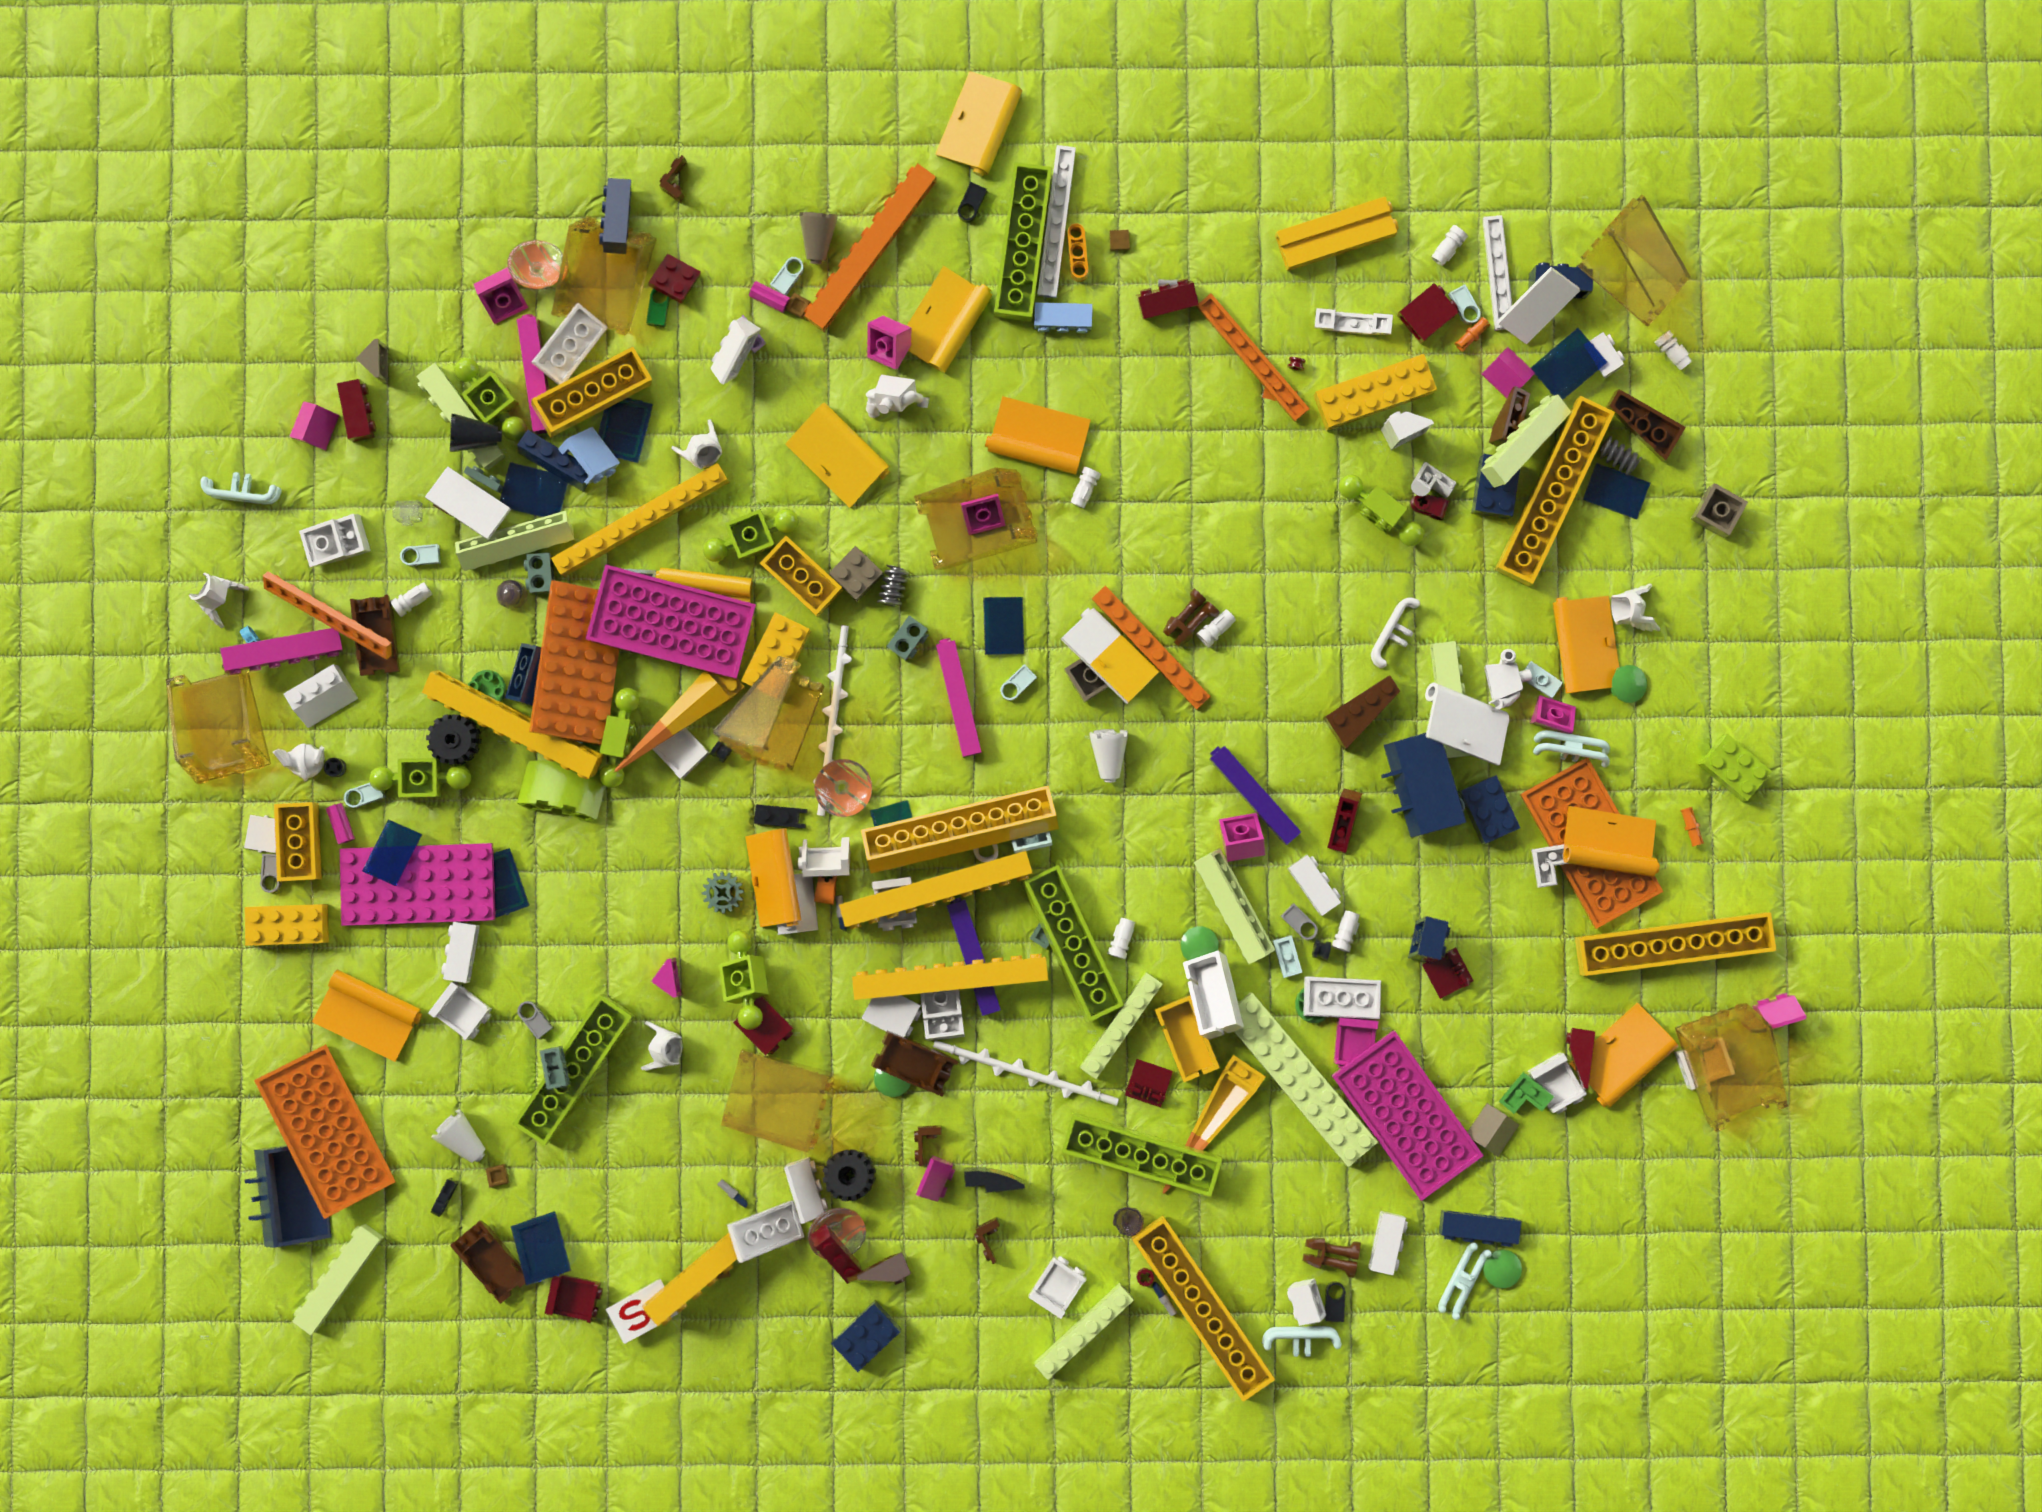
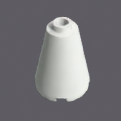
M1114 729L1095 730L1094 733L1089 732L1100 778L1104 779V782H1116V779L1120 778L1128 731L1120 730V733H1116Z
M459 1109L455 1111L458 1115L455 1117L450 1115L436 1129L438 1134H433L432 1138L469 1162H479L485 1156V1147L463 1112Z

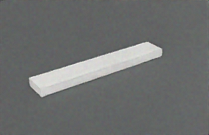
M1502 215L1483 217L1495 331L1506 330L1498 324V320L1512 307Z

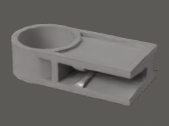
M262 854L260 886L262 890L268 893L278 891L282 885V881H277V886L273 890H268L265 886L267 877L274 876L277 880L276 854Z
M1294 903L1281 915L1301 938L1309 940L1317 935L1318 929L1316 924ZM1304 923H1311L1314 926L1315 931L1311 937H1304L1301 934V926Z
M525 1001L519 1005V1017L537 1039H540L553 1029V1026L534 1002ZM529 1003L534 1007L535 1012L531 1018H526L522 1015L521 1009L524 1004Z

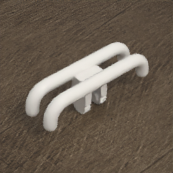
M1412 597L1405 598L1395 607L1371 652V659L1378 668L1387 666L1386 660L1381 657V651L1388 639L1403 647L1407 646L1408 643L1393 634L1392 631L1395 629L1406 636L1412 637L1413 632L1397 622L1406 607L1416 609L1420 606L1418 599Z

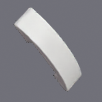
M1316 308L1315 328L1351 334H1391L1393 315L1374 313V315Z

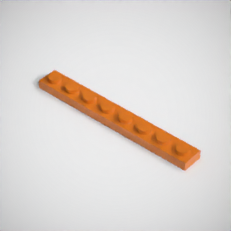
M1212 293L1204 298L1199 305H1196L1198 310L1294 422L1310 409Z
M268 571L263 575L264 589L386 660L392 655L391 642L388 639L358 624L357 621L351 620L340 611L332 609L326 603L313 598L309 593L301 591L295 585L282 580L279 576Z
M1106 585L1092 598L1093 602L1196 710L1211 697Z

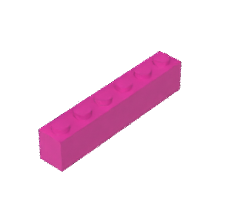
M329 628L220 648L225 673L237 675L242 673L241 670L249 669V672H254L268 665L269 668H276L281 666L280 663L297 664L300 663L301 659L308 658V661L320 659V656L323 655L336 657L339 656V652H342L339 632Z

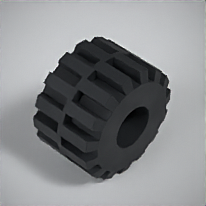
M443 715L442 718H437L434 721L435 724L433 726L430 725L428 728L430 734L426 735V740H429L427 748L433 752L432 756L435 759L439 758V762L444 764H463L466 761L472 760L474 758L473 755L480 750L478 748V745L482 742V739H479L480 730L475 727L476 723L461 715ZM450 736H455V743H450Z
M854 1149L834 1154L833 1157L829 1158L826 1167L823 1169V1183H826V1190L831 1192L834 1198L842 1199V1201H854L865 1196L872 1189L876 1179L874 1178L876 1170L873 1168L872 1160L868 1159L865 1153ZM852 1170V1174H855V1177L849 1180L846 1173Z

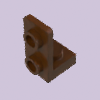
M682 155L679 159L676 158L672 162L671 170L668 174L665 173L661 177L659 185L662 191L679 203L684 198L681 192L683 189L677 184L673 183L671 185V183L687 162L686 158Z
M942 1125L918 1126V1131H914V1141L918 1142V1150H915V1162H919V1166H923V1135H926L927 1139L938 1138V1135L942 1134Z
M997 1217L977 1226L975 1229L976 1233H974L979 1244L982 1243L985 1248L983 1254L986 1260H991L992 1264H995L997 1260L984 1234L991 1235L998 1231L997 1227L1000 1226Z

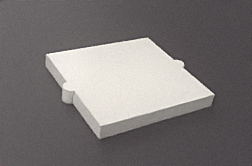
M250 815L244 848L258 850V852L276 853L275 819L268 818L267 815L264 817Z

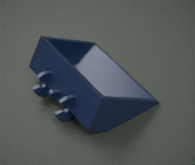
M1427 732L1384 745L1391 772L1382 774L1381 778L1393 776L1396 786L1393 793L1394 795L1398 794L1401 807L1393 809L1391 812L1393 814L1403 811L1410 837L1466 823L1444 744L1426 738Z
M287 1145L254 1150L257 1177L245 1179V1183H258L259 1196L251 1197L252 1202L260 1201L261 1214L248 1216V1218L252 1221L262 1220L264 1247L276 1248L331 1238L330 1216L326 1219L323 1218Z

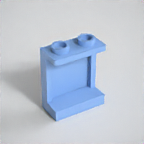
M593 427L567 438L558 448L562 455L571 452L588 474V478L584 481L586 485L592 482L596 484L604 476L610 477L616 472L615 468L620 464Z

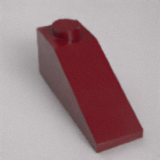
M1343 789L1327 848L1344 853L1347 852L1363 793Z
M1572 1028L1570 1033L1567 1032L1565 1044H1569L1568 1050L1582 1089L1587 1091L1595 1031Z

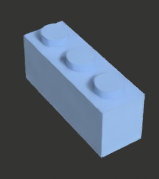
M1035 302L1034 329H1038L1039 332H1049V329L1057 330L1059 333H1067L1069 330H1076L1077 333L1091 331L1092 304Z

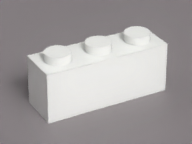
M1305 855L1287 869L1319 915L1323 916L1341 903L1339 900L1341 896L1335 888L1331 889L1328 885L1330 880L1324 872H1319L1317 869L1319 865L1314 857L1311 856L1309 858L1308 855Z
M453 922V925H450L448 931L450 943L445 948L447 960L446 963H443L441 971L444 975L443 979L463 983L470 982L480 925L463 922Z
M1380 1211L1368 1265L1370 1270L1393 1275L1394 1271L1398 1270L1399 1260L1397 1256L1398 1252H1401L1403 1248L1402 1233H1406L1408 1225L1404 1216Z

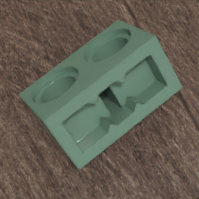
M551 553L526 555L527 560H524V569L528 571V579L525 580L526 589L532 595L549 593L551 581L555 580L554 566L551 559L553 555ZM537 560H542L543 562L540 569L534 568V563ZM538 579H544V585L541 588L536 587Z
M908 616L887 645V648L905 661L908 658L912 659L918 651L915 649L918 644H923L928 638V629L911 616ZM912 627L920 629L918 636L913 637L909 634ZM900 643H907L909 649L906 652H900L898 650Z
M563 1046L541 1050L540 1056L546 1088L552 1089L569 1085L570 1081Z

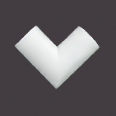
M1424 462L1411 484V489L1416 495L1425 496L1432 488L1447 498L1454 489L1456 482L1427 462Z
M1564 844L1531 849L1537 888L1557 885L1554 866L1568 864L1563 861Z

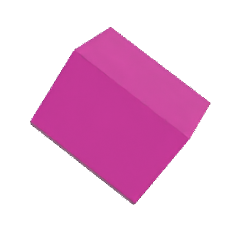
M1507 347L1481 375L1507 399L1514 386L1521 388L1535 372Z
M303 401L289 437L326 451L340 415L316 404Z
M998 494L961 503L969 535L1006 526Z
M1539 695L1530 723L1552 731L1572 734L1576 707Z
M676 957L667 959L651 981L673 998L682 996Z

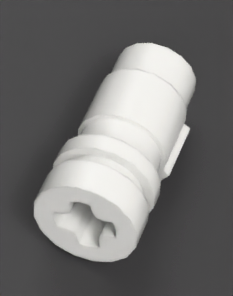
M1455 225L1449 230L1450 233L1447 232L1446 238L1431 256L1441 266L1452 258L1456 253V248L1460 247L1462 242L1468 237L1462 229Z
M1668 330L1654 343L1661 347L1660 350L1667 354V357L1679 370H1682L1692 360L1688 356V351L1682 344L1679 345L1676 342V337L1673 338L1672 332Z
M1088 467L1083 468V475L1079 477L1080 482L1077 484L1070 502L1081 508L1085 507L1092 494L1093 487L1097 485L1096 481L1101 476L1099 472Z
M423 582L403 596L399 595L398 599L394 598L390 602L400 617L407 614L406 611H412L411 608L419 605L433 594L425 582Z
M1225 610L1211 621L1208 626L1205 625L1197 633V636L1203 644L1210 647L1214 644V641L1219 639L1218 636L1223 634L1236 619L1228 610Z
M1345 910L1338 928V934L1334 936L1336 940H1333V948L1350 952L1352 947L1350 944L1354 941L1352 940L1353 935H1356L1359 927V914Z
M1121 918L1113 935L1115 937L1114 941H1111L1110 944L1112 947H1109L1107 954L1120 959H1126V951L1129 950L1128 944L1136 922Z

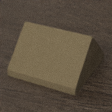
M374 339L358 355L356 360L383 384H388L387 346L379 339Z
M1486 1103L1467 1133L1472 1140L1498 1157L1519 1124Z

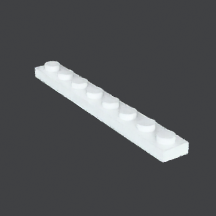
M1057 145L1037 296L1057 297L1076 147Z

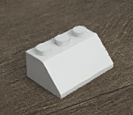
M743 317L731 322L728 328L730 330L728 336L722 339L720 351L716 352L712 358L713 365L711 370L723 385L737 376L761 328Z
M1398 411L1389 416L1381 431L1392 450L1426 433L1434 423L1431 419L1409 412L1401 414Z
M334 664L284 693L291 708L307 728L312 727L358 699L340 667Z
M794 874L801 920L798 921V925L787 927L786 923L777 924L778 935L818 930L812 876L803 877V874Z
M810 1157L788 1163L784 1169L801 1224L825 1215L828 1205L826 1199L821 1197L820 1191L823 1189L820 1179L816 1180L814 1172H817L814 1160L811 1161Z

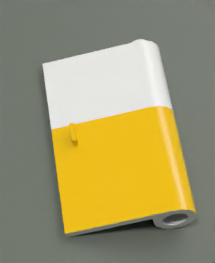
M1087 608L1081 614L1082 619L1061 640L1128 704L1159 671L1095 608L1091 610Z

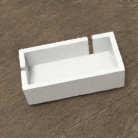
M1215 951L1183 962L1186 977L1190 980L1188 986L1200 1035L1209 1040L1224 1035V1031L1230 1033L1243 1029L1244 1026L1227 956L1220 951Z

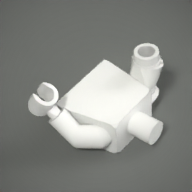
M881 375L876 388L866 393V397H868L866 411L871 418L878 417L880 412L887 414L889 410L901 412L913 402H916L918 407L928 408L929 397H923L916 392L914 379Z
M1506 649L1501 653L1500 664H1490L1484 667L1492 698L1489 704L1493 703L1495 705V709L1492 712L1511 706L1520 697V692L1523 690L1522 682L1532 680L1530 669L1519 671L1517 663H1514L1516 654L1511 649Z

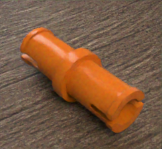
M1482 317L1455 342L1456 347L1463 352L1490 327L1489 322Z
M1693 807L1680 810L1686 825L1684 828L1685 831H1688L1692 847L1704 844L1699 830L1700 824L1696 821Z

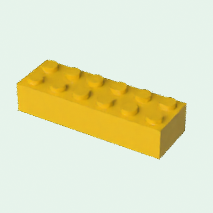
M631 347L538 395L531 400V405L550 438L651 386L652 378L634 347Z
M1421 354L1316 391L1313 396L1325 429L1328 431L1434 394L1437 388L1425 355Z
M727 1233L642 1305V1308L657 1326L667 1324L672 1319L670 1315L675 1311L681 1312L687 1307L686 1302L689 1299L695 1300L703 1293L701 1291L702 1288L706 1285L708 1287L712 1286L718 1280L716 1277L721 1272L726 1274L733 1268L732 1263L737 1260L730 1233Z

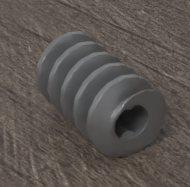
M1609 436L1599 450L1601 452L1600 459L1607 456L1606 463L1613 460V467L1620 464L1619 471L1621 472L1626 468L1625 475L1627 476L1635 469L1642 457L1637 459L1638 453L1636 452L1630 455V448L1624 451V444L1617 447L1619 441L1615 440L1611 443L1612 436Z
M886 565L891 570H885L884 572L889 577L883 578L887 585H881L885 592L879 593L883 600H878L877 602L893 607L902 605V602L897 600V598L904 597L899 590L906 589L901 583L907 582L903 575H909V572L903 568Z

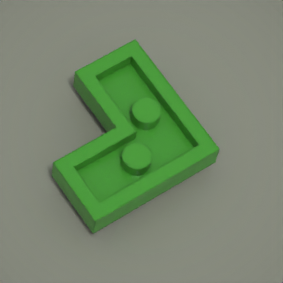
M1523 1071L1499 1102L1514 1114L1526 1099L1540 1111H1543L1554 1098V1095Z

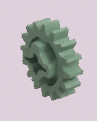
M720 872L719 877L714 873V879L707 878L709 884H703L706 891L702 892V895L707 896L703 901H709L708 908L714 906V912H718L721 909L722 913H725L726 908L732 912V906L739 907L737 901L743 900L740 894L744 893V890L739 889L743 884L736 882L738 880L737 876L732 879V873H728L725 876L724 872ZM721 879L728 880L725 885H720L717 881ZM711 887L714 889L713 898H711L710 894ZM733 887H735L736 891L735 898L732 896ZM718 888H721V889H725V888H726L727 890H726L725 893L727 894L728 897H726V896H721V897H720L719 895H720L721 892L719 891ZM721 900H726L730 903L728 905H718Z

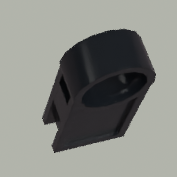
M970 182L958 207L960 220L968 223L976 218L987 193L986 188ZM964 206H971L974 209V215L971 218L961 216L960 210Z
M453 1178L446 1180L431 1209V1213L438 1217L443 1214L459 1184V1181H453Z
M1333 1281L1325 1289V1321L1344 1322L1345 1288L1341 1283ZM1332 1285L1341 1286L1343 1292L1339 1298L1334 1299L1329 1296L1328 1291Z

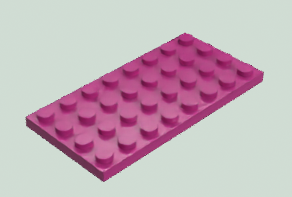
M605 564L586 640L737 679L756 604Z
M493 843L340 849L341 926L495 920Z
M1396 1031L1390 1032L1331 1075L1421 1201L1484 1156Z

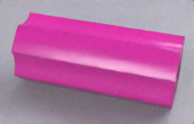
M757 281L754 282L749 292V297L782 313L786 311L785 308L790 301V297Z
M343 803L334 804L326 808L338 844L354 840L355 837Z

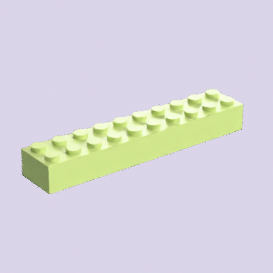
M1250 992L1238 1002L1244 1028L1234 1031V1033L1344 1164L1348 1167L1351 1166L1378 1143L1377 1140L1255 995Z

